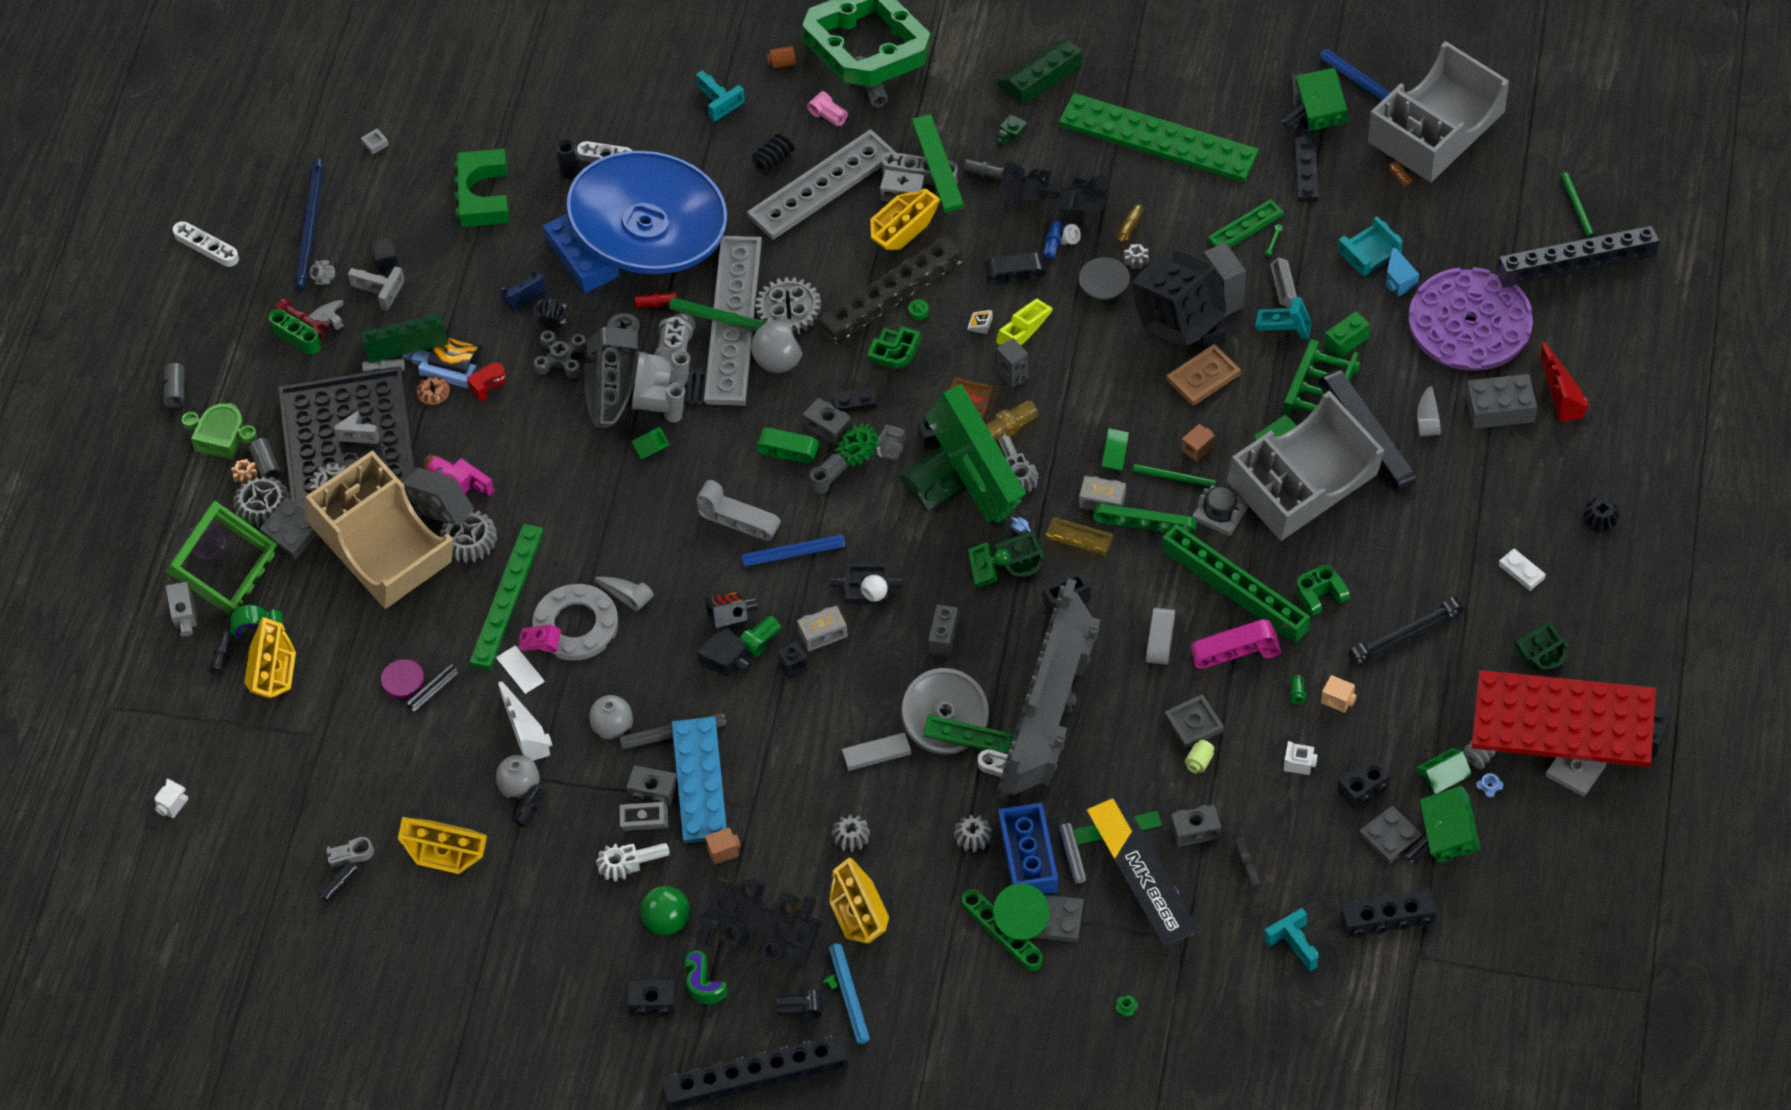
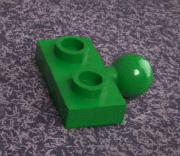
M988 542L968 549L975 585L981 588L998 581L995 565L1004 566L1008 564L1010 553L1005 549H999L993 556L991 545Z

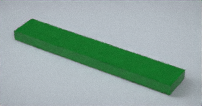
M931 114L913 118L912 124L936 191L941 199L944 213L963 209V200Z

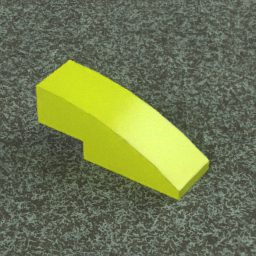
M1036 298L1012 316L1011 322L999 330L996 343L1002 345L1014 338L1021 346L1042 325L1053 308Z

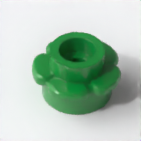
M1121 996L1116 1000L1117 1005L1115 1009L1123 1017L1132 1016L1138 1008V1004L1132 996Z

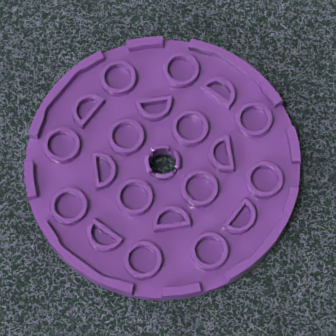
M1473 267V270L1454 268L1440 272L1429 278L1418 288L1410 304L1409 327L1412 337L1419 348L1433 360L1459 370H1488L1511 361L1527 345L1532 332V308L1524 292L1517 285L1503 288L1498 276L1490 273V270ZM1470 316L1474 317L1476 320L1475 322L1465 320V318Z

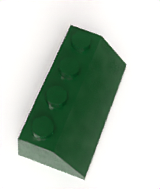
M1070 40L1056 41L997 80V84L1023 106L1082 67V51Z
M431 314L424 318L410 319L403 323L389 324L386 327L361 332L368 363L448 344L441 314Z

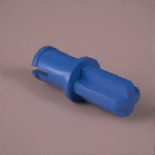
M1057 221L1052 222L1049 235L1045 238L1046 245L1043 255L1047 259L1055 257L1057 247L1061 244L1060 237L1064 226Z

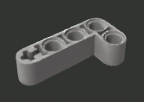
M894 152L885 153L881 157L883 176L885 170L917 173L924 175L925 184L934 185L925 157ZM948 161L957 184V165L952 161Z
M712 480L705 482L696 499L698 512L702 517L763 540L770 541L781 523L780 519L770 512L723 496L721 485Z

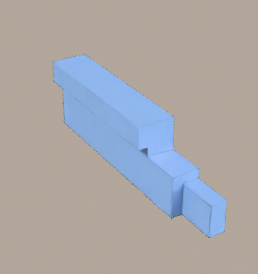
M424 350L402 355L404 359L419 365L420 375L430 376L431 378H435L438 375L440 379H445L447 383L468 388L467 377L477 371L476 365L473 364L470 365L466 374L428 365L427 359L431 352Z

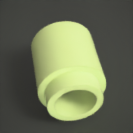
M1199 740L1198 743L1194 744L1185 760L1189 771L1193 773L1205 771L1214 755V747L1211 743Z

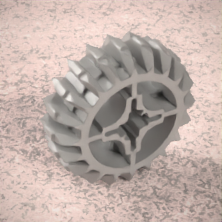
M265 475L262 479L256 476L255 480L251 481L248 479V484L241 483V489H236V496L233 499L234 510L239 518L252 527L256 524L260 529L286 497L290 499L286 486L282 485L280 480L275 481L273 476L269 479Z
M472 511L458 526L444 523L440 531V537L444 538L446 534L452 537V558L455 557L457 562L463 559L467 563L469 559H472L475 563L476 558L479 557L483 560V554L489 555L490 549H494L497 531L493 521L488 519L486 514L481 515L480 511L474 514Z

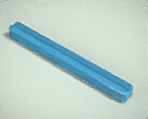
M836 943L829 948L856 1042L858 1044H865L869 1041L870 1037L842 945Z

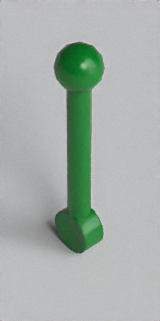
M1275 225L1272 241L1268 250L1264 252L1266 257L1272 256V249L1277 236L1283 229L1282 225Z

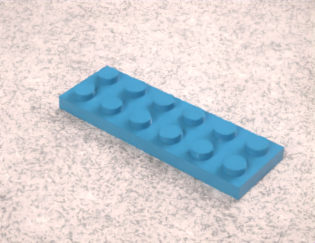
M715 717L672 721L684 844L705 841V836L727 829Z

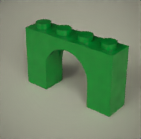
M505 149L457 153L458 161H454L455 173H458V176H455V187L458 188V192H455V200L459 207L455 208L456 219H460L461 227L509 223L507 195L480 197L469 191L472 185L479 180L508 176Z

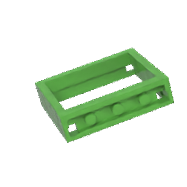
M214 501L208 507L165 572L181 583L187 582L191 590L229 615L243 604L244 601L241 598L244 594L248 595L255 586L252 583L255 577L259 579L265 571L263 565L266 561L269 563L275 555L273 550L277 544ZM213 517L262 551V554L230 601L180 567Z

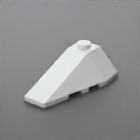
M502 681L498 682L500 694L522 755L530 758L532 761L549 756V747L552 746L549 734H544L542 726Z

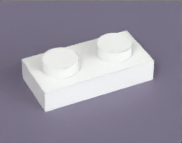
M1515 549L1499 560V566L1529 591L1545 579V573Z

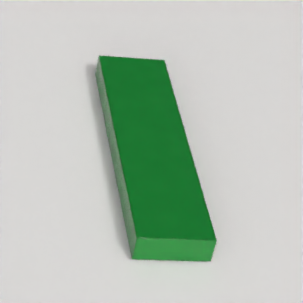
M1270 199L1208 236L1207 242L1213 248L1226 242L1229 248L1281 218L1283 211Z
M927 715L923 737L981 751L994 750L1007 755L1013 735L932 715Z

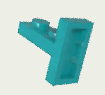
M703 70L696 74L698 88L713 101L708 105L709 118L714 122L745 102L744 89L740 85L727 92L724 87H720L711 75H707Z
M1295 297L1292 300L1291 308L1258 310L1255 327L1257 331L1297 329L1301 339H1309L1312 321L1301 297Z
M1301 908L1266 928L1264 941L1268 946H1271L1284 938L1310 972L1317 968L1319 955L1314 946H1309L1304 933L1300 930L1306 926L1307 913Z

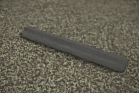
M723 713L707 716L716 718V727L726 725ZM668 725L621 736L622 749L673 738V727Z

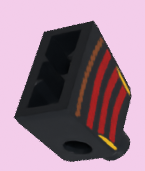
M737 592L704 597L707 618L716 628L746 621L748 619L747 612L757 610L755 597L744 599Z

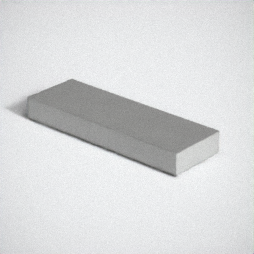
M901 733L842 749V754L847 769L850 771L910 755L911 749L906 734Z

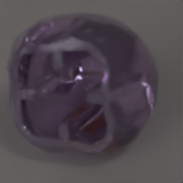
M211 520L191 550V553L201 560L214 559L225 547V537L222 529L213 520ZM196 525L186 530L185 541L187 540L193 529L196 527Z

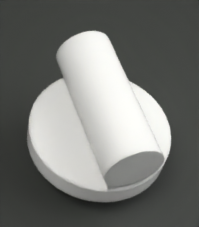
M1069 224L1064 228L1063 235L1060 238L1062 245L1067 243L1072 245L1079 242L1081 235L1076 225Z

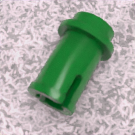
M1295 675L1290 679L1291 692L1289 698L1294 704H1302L1306 699L1304 677Z

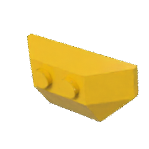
M927 189L897 195L870 219L871 239L886 250H901L928 226L941 199Z
M264 617L259 623L249 648L244 683L250 692L267 698H273L291 689L296 651L284 631L283 624Z
M402 817L398 840L404 845L417 865L456 874L462 873L483 858L487 835L471 829Z
M849 857L833 869L829 903L845 938L869 944L886 931L889 916L873 881Z

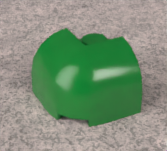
M903 326L900 327L899 332L883 328L880 338H874L867 354L868 361L888 369H900L907 366L913 359L919 346L921 333Z

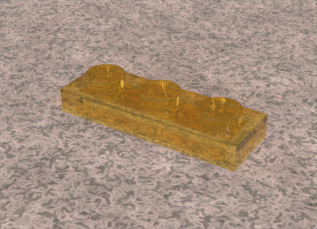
M1053 517L1047 530L1046 538L1107 555L1113 541V534Z

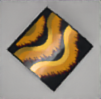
M447 337V345L433 348L427 359L428 365L466 374L471 363L475 364L482 346Z

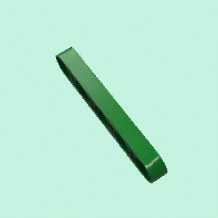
M1097 504L1093 513L1094 520L1100 523L1165 533L1177 524L1193 535L1197 525L1196 520L1189 516L1108 504Z
M968 890L963 894L962 906L965 911L1025 969L1037 971L1041 968L1043 964L1042 953L1028 939L1016 940L1005 934H998L996 932L998 927L994 916L989 920L981 917V914L986 911L993 914L994 908L981 893L976 890ZM969 897H975L978 899V903L969 905L966 903V900ZM1014 941H1021L1024 945L1020 949H1014L1011 944ZM1034 955L1039 958V961L1035 964H1030L1026 959Z

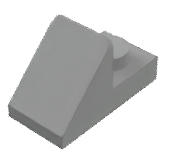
M359 411L334 427L337 441L378 444L379 434L377 426L362 424Z

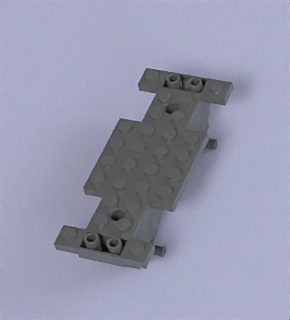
M1068 578L1066 586L1061 585L996 791L1000 792L998 800L1000 802L1007 803L1009 794H1017L1039 783L1050 785L1054 771L1057 769L1056 763L1060 750L1064 748L1067 728L1059 726L1074 675L1083 677L1087 664L1090 662V653L1094 641L1098 638L1100 619L1093 618L1079 595L1073 592L1076 580Z

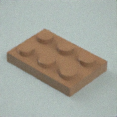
M1213 344L1168 374L1166 380L1194 406L1241 375V369Z

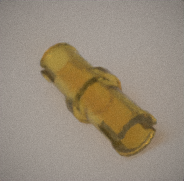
M1134 204L1129 214L1123 218V224L1116 234L1120 240L1127 241L1132 231L1137 228L1138 220L1144 213V208L1141 205L1136 204L1135 206Z

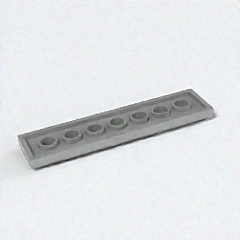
M870 129L747 211L748 217L774 240L881 168V157L885 153L896 152ZM873 152L872 155H864L863 153ZM849 162H857V163H858V164L855 165V166H850V165H848ZM835 172L840 173V172H841L842 175H840V176H834L833 173H835ZM820 182L827 183L825 186H818L817 184ZM803 193H811L808 197L802 196ZM788 203L796 204L794 207L786 206ZM774 213L780 214V216L777 218L771 217V215Z

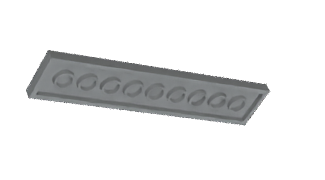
M723 236L720 245L714 308L750 318L755 317L762 247L761 237ZM712 320L704 396L706 404L746 405L753 337L752 330Z

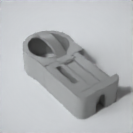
M365 837L350 840L349 844L339 847H327L328 861L332 868L344 866L347 861L352 863L366 861L374 853L373 845ZM359 845H369L368 850L355 852Z

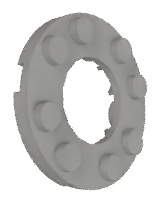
M585 584L562 586L548 593L537 605L533 615V627L550 624L555 626V618L559 615L560 611L574 604L586 606L596 616V623L593 629L586 635L570 638L560 633L557 652H550L556 655L557 658L583 660L593 657L606 649V645L615 637L618 630V614L615 604L605 592L596 587Z

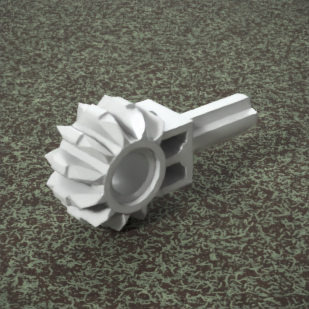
M616 843L613 848L606 845L605 851H600L599 858L596 860L599 867L598 871L600 875L604 874L606 880L613 877L615 882L618 879L617 877L625 880L626 874L640 871L639 863L668 856L669 848L666 843L636 850L634 844L623 845L618 848ZM614 861H619L617 864H612Z

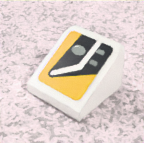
M992 310L973 312L967 330L987 334L993 319Z

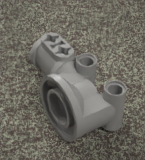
M680 317L662 320L658 326L659 345L654 355L640 352L632 409L663 412L665 419L669 422L681 420L690 365V355L687 353V346L693 334L692 326Z

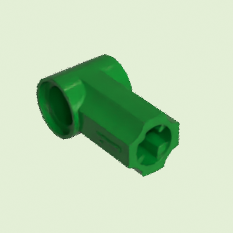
M767 616L753 630H746L741 635L740 640L746 645L747 651L750 654L758 657L766 649L767 643L781 630V625L774 617Z

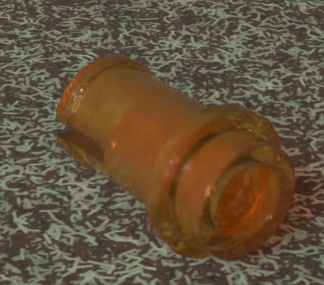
M1394 161L1389 165V174L1394 175L1401 186L1405 187L1412 181V178L1403 169L1401 162Z

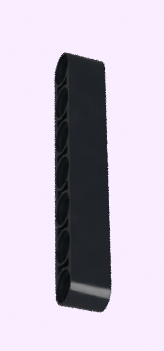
M1336 369L1320 376L1318 383L1322 392L1325 394L1330 391L1384 449L1378 471L1394 492H1399L1415 484L1416 477L1414 472L1340 369Z

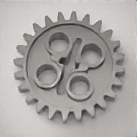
M785 277L784 282L778 278L777 284L770 282V288L764 286V292H759V298H756L755 308L758 319L765 322L775 320L786 321L790 324L792 331L795 330L798 334H800L801 328L807 331V324L814 326L813 320L818 321V314H821L820 294L816 292V288H811L810 282L804 285V279L800 280L799 283L796 282V277L792 281ZM786 293H790V320L787 319Z

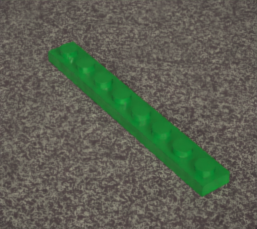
M527 524L522 525L471 656L470 667L491 671L544 534L543 528Z

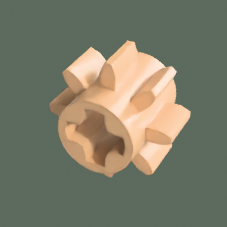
M248 459L236 461L235 467L231 468L234 482L239 481L242 484H248V479L253 481L254 477H258L255 462L250 464Z

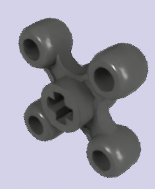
M544 331L540 335V344L544 349L550 350V353L545 357L539 356L534 359V371L538 375H545L549 372L550 367L554 365L558 368H564L568 378H577L581 373V367L578 361L571 359V356L574 353H583L587 349L585 336L581 334L574 335L571 341L566 344L562 341H556V336L552 331Z

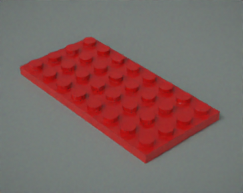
M1479 670L1472 749L1650 767L1656 688Z

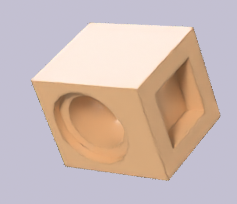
M1331 675L1322 691L1321 703L1345 713L1348 706L1352 707L1357 695L1354 694L1355 685Z

